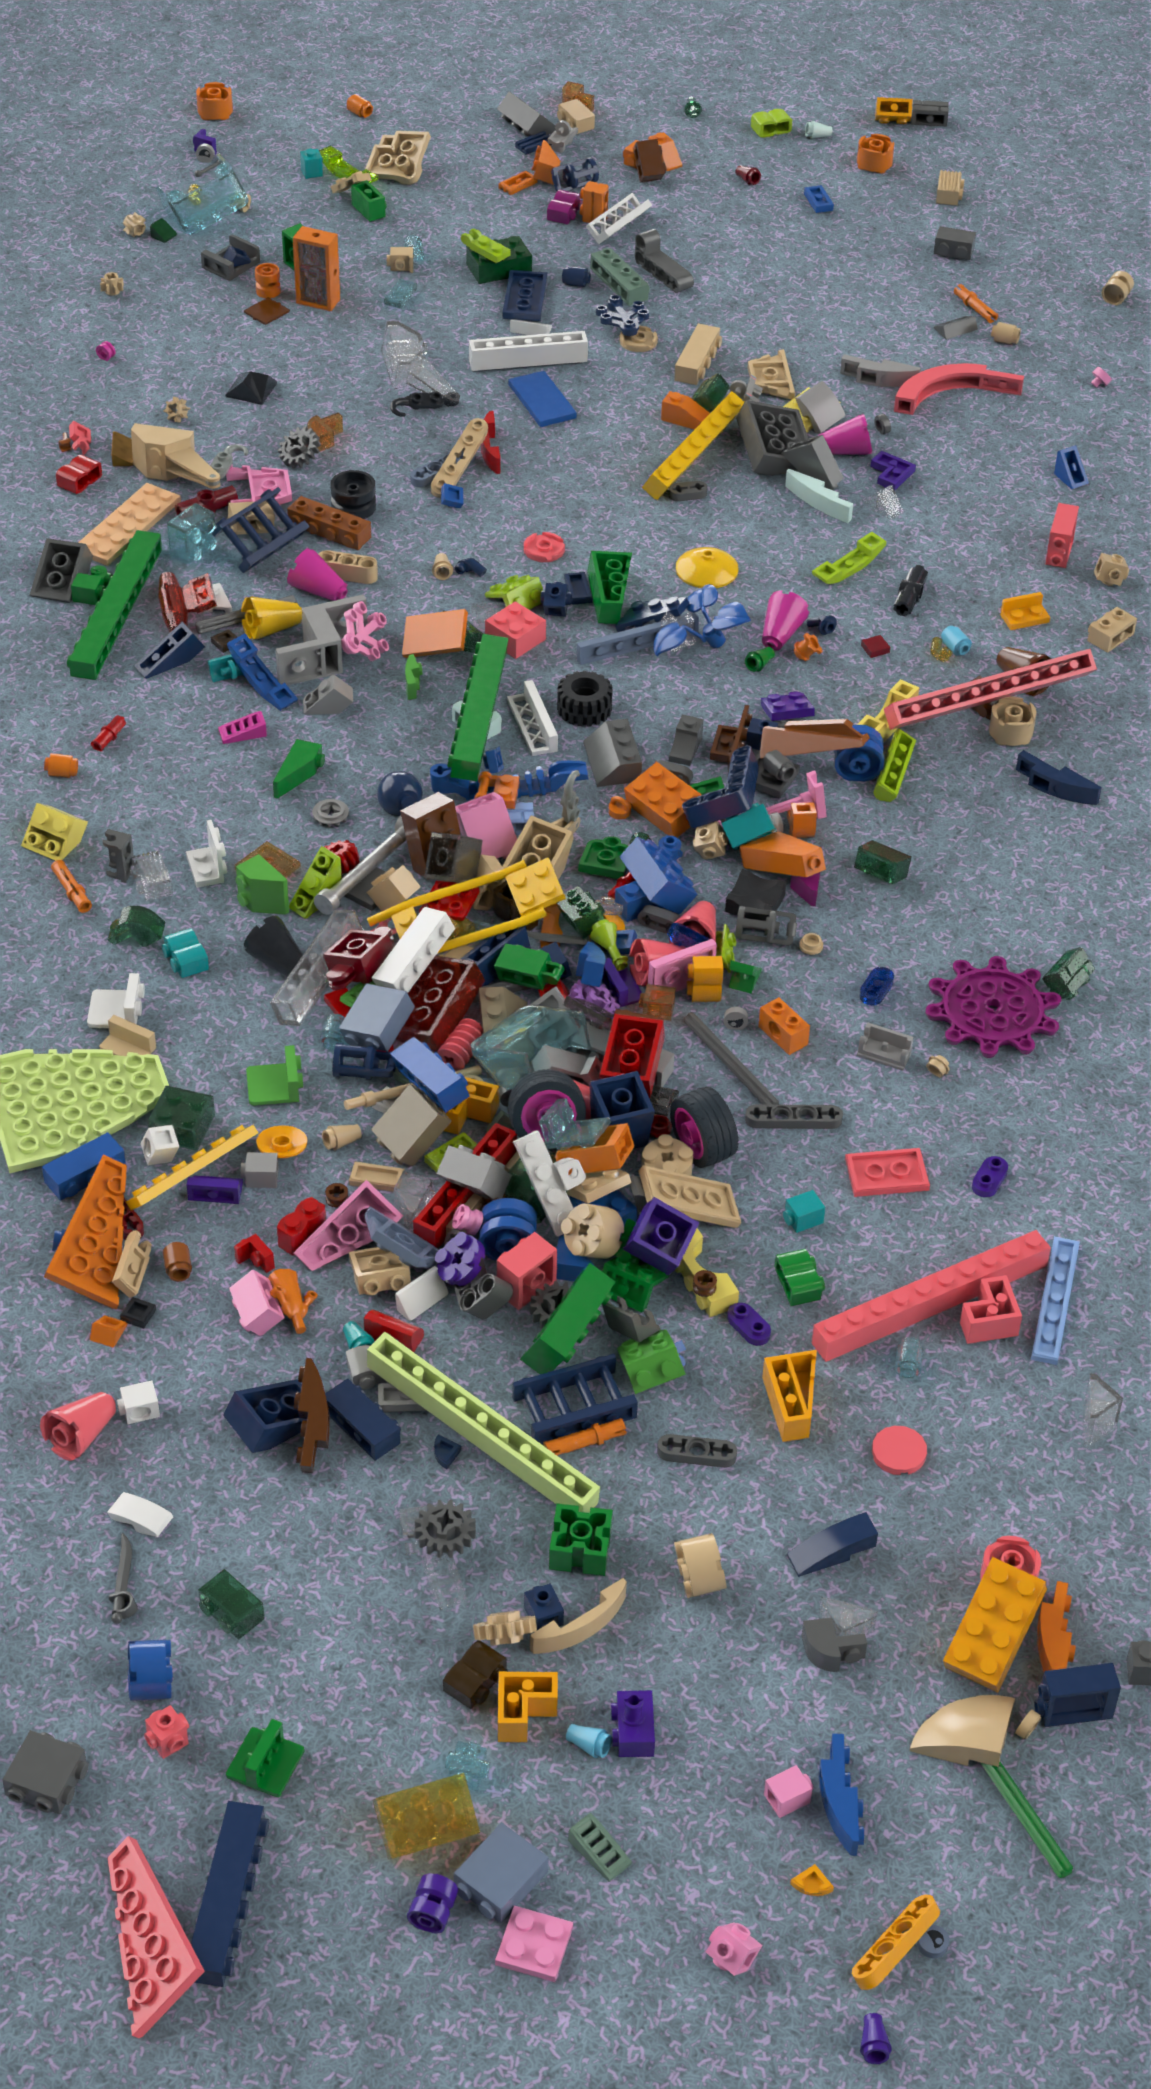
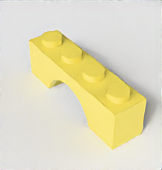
M900 679L889 691L880 713L875 718L866 715L857 725H867L876 729L881 734L884 743L897 730V728L890 730L884 708L894 702L918 696L919 687Z
M697 1228L680 1265L675 1271L677 1273L681 1272L687 1290L689 1292L693 1291L700 1310H705L710 1318L727 1312L731 1305L738 1303L739 1291L727 1273H714L717 1277V1288L713 1295L702 1297L694 1292L693 1277L698 1271L705 1270L695 1260L702 1252L703 1236Z

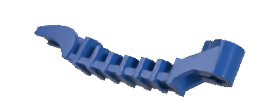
M573 760L554 762L548 768V777H544L541 766L536 768L537 778L532 779L530 771H526L525 780H520L517 798L526 795L533 797L535 794H542L543 796L547 792H556L566 783L569 775L574 770H578L580 776L576 777L575 781L588 780L586 762ZM435 764L430 768L431 788L434 793H457L466 798V801L474 799L476 793H478V781L470 783V780L450 777L451 768H448L447 764ZM488 786L487 794L494 792V787Z

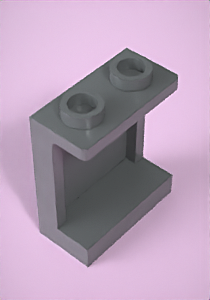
M234 234L229 236V246L244 250L251 260L249 264L234 267L233 262L223 258L229 246L216 254L206 249L201 252L202 268L228 281L260 263L259 247Z

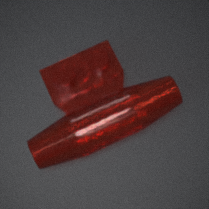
M164 572L160 575L158 598L163 621L169 633L181 622L188 627V613L197 612L198 614L217 606L212 581L208 573L189 580V583L181 588L174 573Z

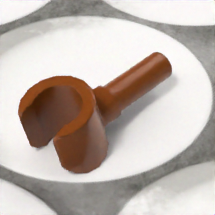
M66 432L63 433V439L58 441L62 452L72 450L71 441Z

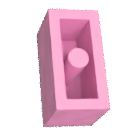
M251 1270L229 1289L233 1297L232 1303L241 1317L239 1321L242 1327L248 1332L252 1331L261 1336L285 1317L278 1300L270 1295V1291L273 1288L270 1280L255 1270Z

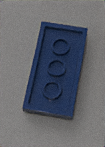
M510 270L502 319L541 321L548 272Z

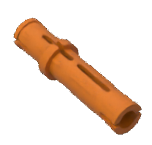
M962 284L957 285L961 290L955 287L954 294L961 298L966 306L973 308L989 323L994 322L991 317L995 320L998 319V314L977 298L976 293L969 291Z
M56 860L52 863L51 869L67 891L68 899L74 902L79 912H88L92 908V903L85 895L84 887L77 883L63 860Z
M619 1418L598 1425V1423L592 1424L591 1428L545 1441L543 1446L558 1456L589 1445H602L604 1441L624 1436L627 1432L624 1430L626 1427L623 1419Z

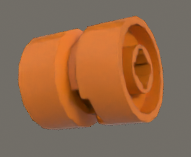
M262 263L255 267L257 295L262 298L277 297L281 292L279 267L273 263Z

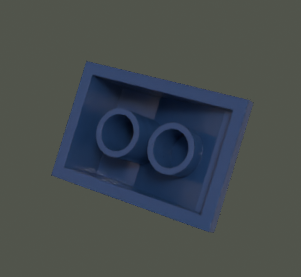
M298 1379L235 1391L223 1416L252 1453L270 1450L301 1433L302 1421L307 1419L299 1417L298 1409H294L296 1392L301 1393L302 1384L298 1382Z

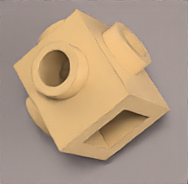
M1101 553L1094 569V574L1097 580L1102 581V583L1108 586H1113L1114 584L1121 586L1122 581L1126 580L1129 574V568L1124 557L1118 554L1108 555Z
M715 821L696 827L695 839H693L694 850L703 859L724 856L728 838L720 823Z

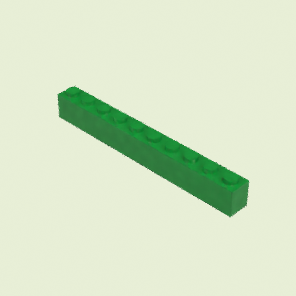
M136 530L133 538H130L128 548L123 551L120 563L116 564L113 576H110L107 588L103 589L102 597L96 603L94 613L89 616L86 628L82 629L79 641H76L72 655H69L67 658L70 676L91 680L97 679L162 551L160 533Z
M483 634L481 642L476 643L457 728L455 729L454 741H452L451 753L448 758L447 767L451 768L450 777L478 781L507 654L508 638Z

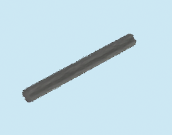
M693 1012L688 1013L684 1017L686 1025L762 1104L779 1105V1101Z

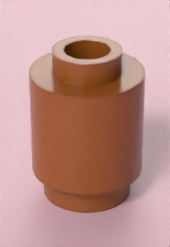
M181 1242L168 1244L163 1249L166 1274L173 1281H184L189 1278L192 1271L189 1248Z

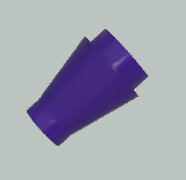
M869 2013L863 2018L864 2027L860 2053L864 2056L866 2062L882 2064L889 2059L892 2047L883 2025L882 2016L878 2013Z

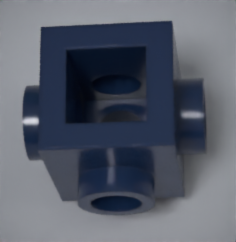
M561 582L546 583L545 591L541 592V604H543L545 615L566 617L567 607L572 604V592L568 591L567 584Z

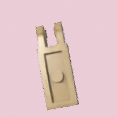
M133 1230L127 1236L112 1280L129 1298L138 1294L150 1259L149 1254L152 1246L148 1240L139 1244L141 1234L137 1230Z

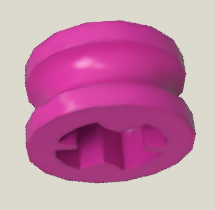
M104 341L96 347L98 357L105 361H108L116 354L114 346L108 341Z

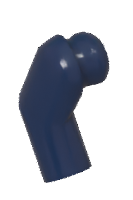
M474 558L462 559L455 565V571L458 574L473 571L479 577H482L487 571Z

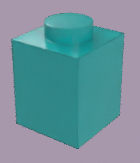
M310 148L300 151L301 171L305 179L322 177L323 162L319 150Z
M811 1190L786 1199L783 1218L788 1226L791 1225L795 1232L798 1233L823 1224L826 1207L815 1191Z

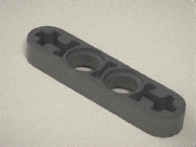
M755 1104L749 1106L745 1114L746 1124L752 1128L835 1129L841 1126L843 1120V1111L835 1105ZM778 1114H784L788 1118L785 1120H779L775 1116ZM807 1114L812 1116L813 1119L804 1120L800 1116Z

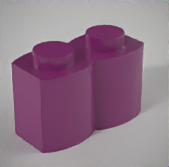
M559 189L547 207V220L569 224L571 220L575 219L576 212L580 211V206L583 204L580 194Z

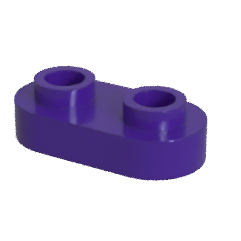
M991 1156L984 1160L972 1182V1190L976 1195L991 1197L996 1194L1007 1176L1008 1163L1006 1160L998 1156Z
M740 1302L729 1307L727 1316L729 1324L748 1343L761 1346L770 1340V1325L750 1305Z

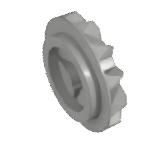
M326 799L318 802L313 807L312 814L314 821L319 822L320 826L327 824L330 828L332 824L339 826L340 822H346L349 816V808L340 800ZM330 810L333 811L332 816H328Z

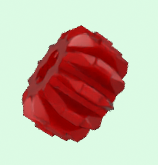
M338 840L335 843L331 842L329 846H324L341 858V875L343 873L348 874L350 870L360 863L358 849L349 840L343 842Z

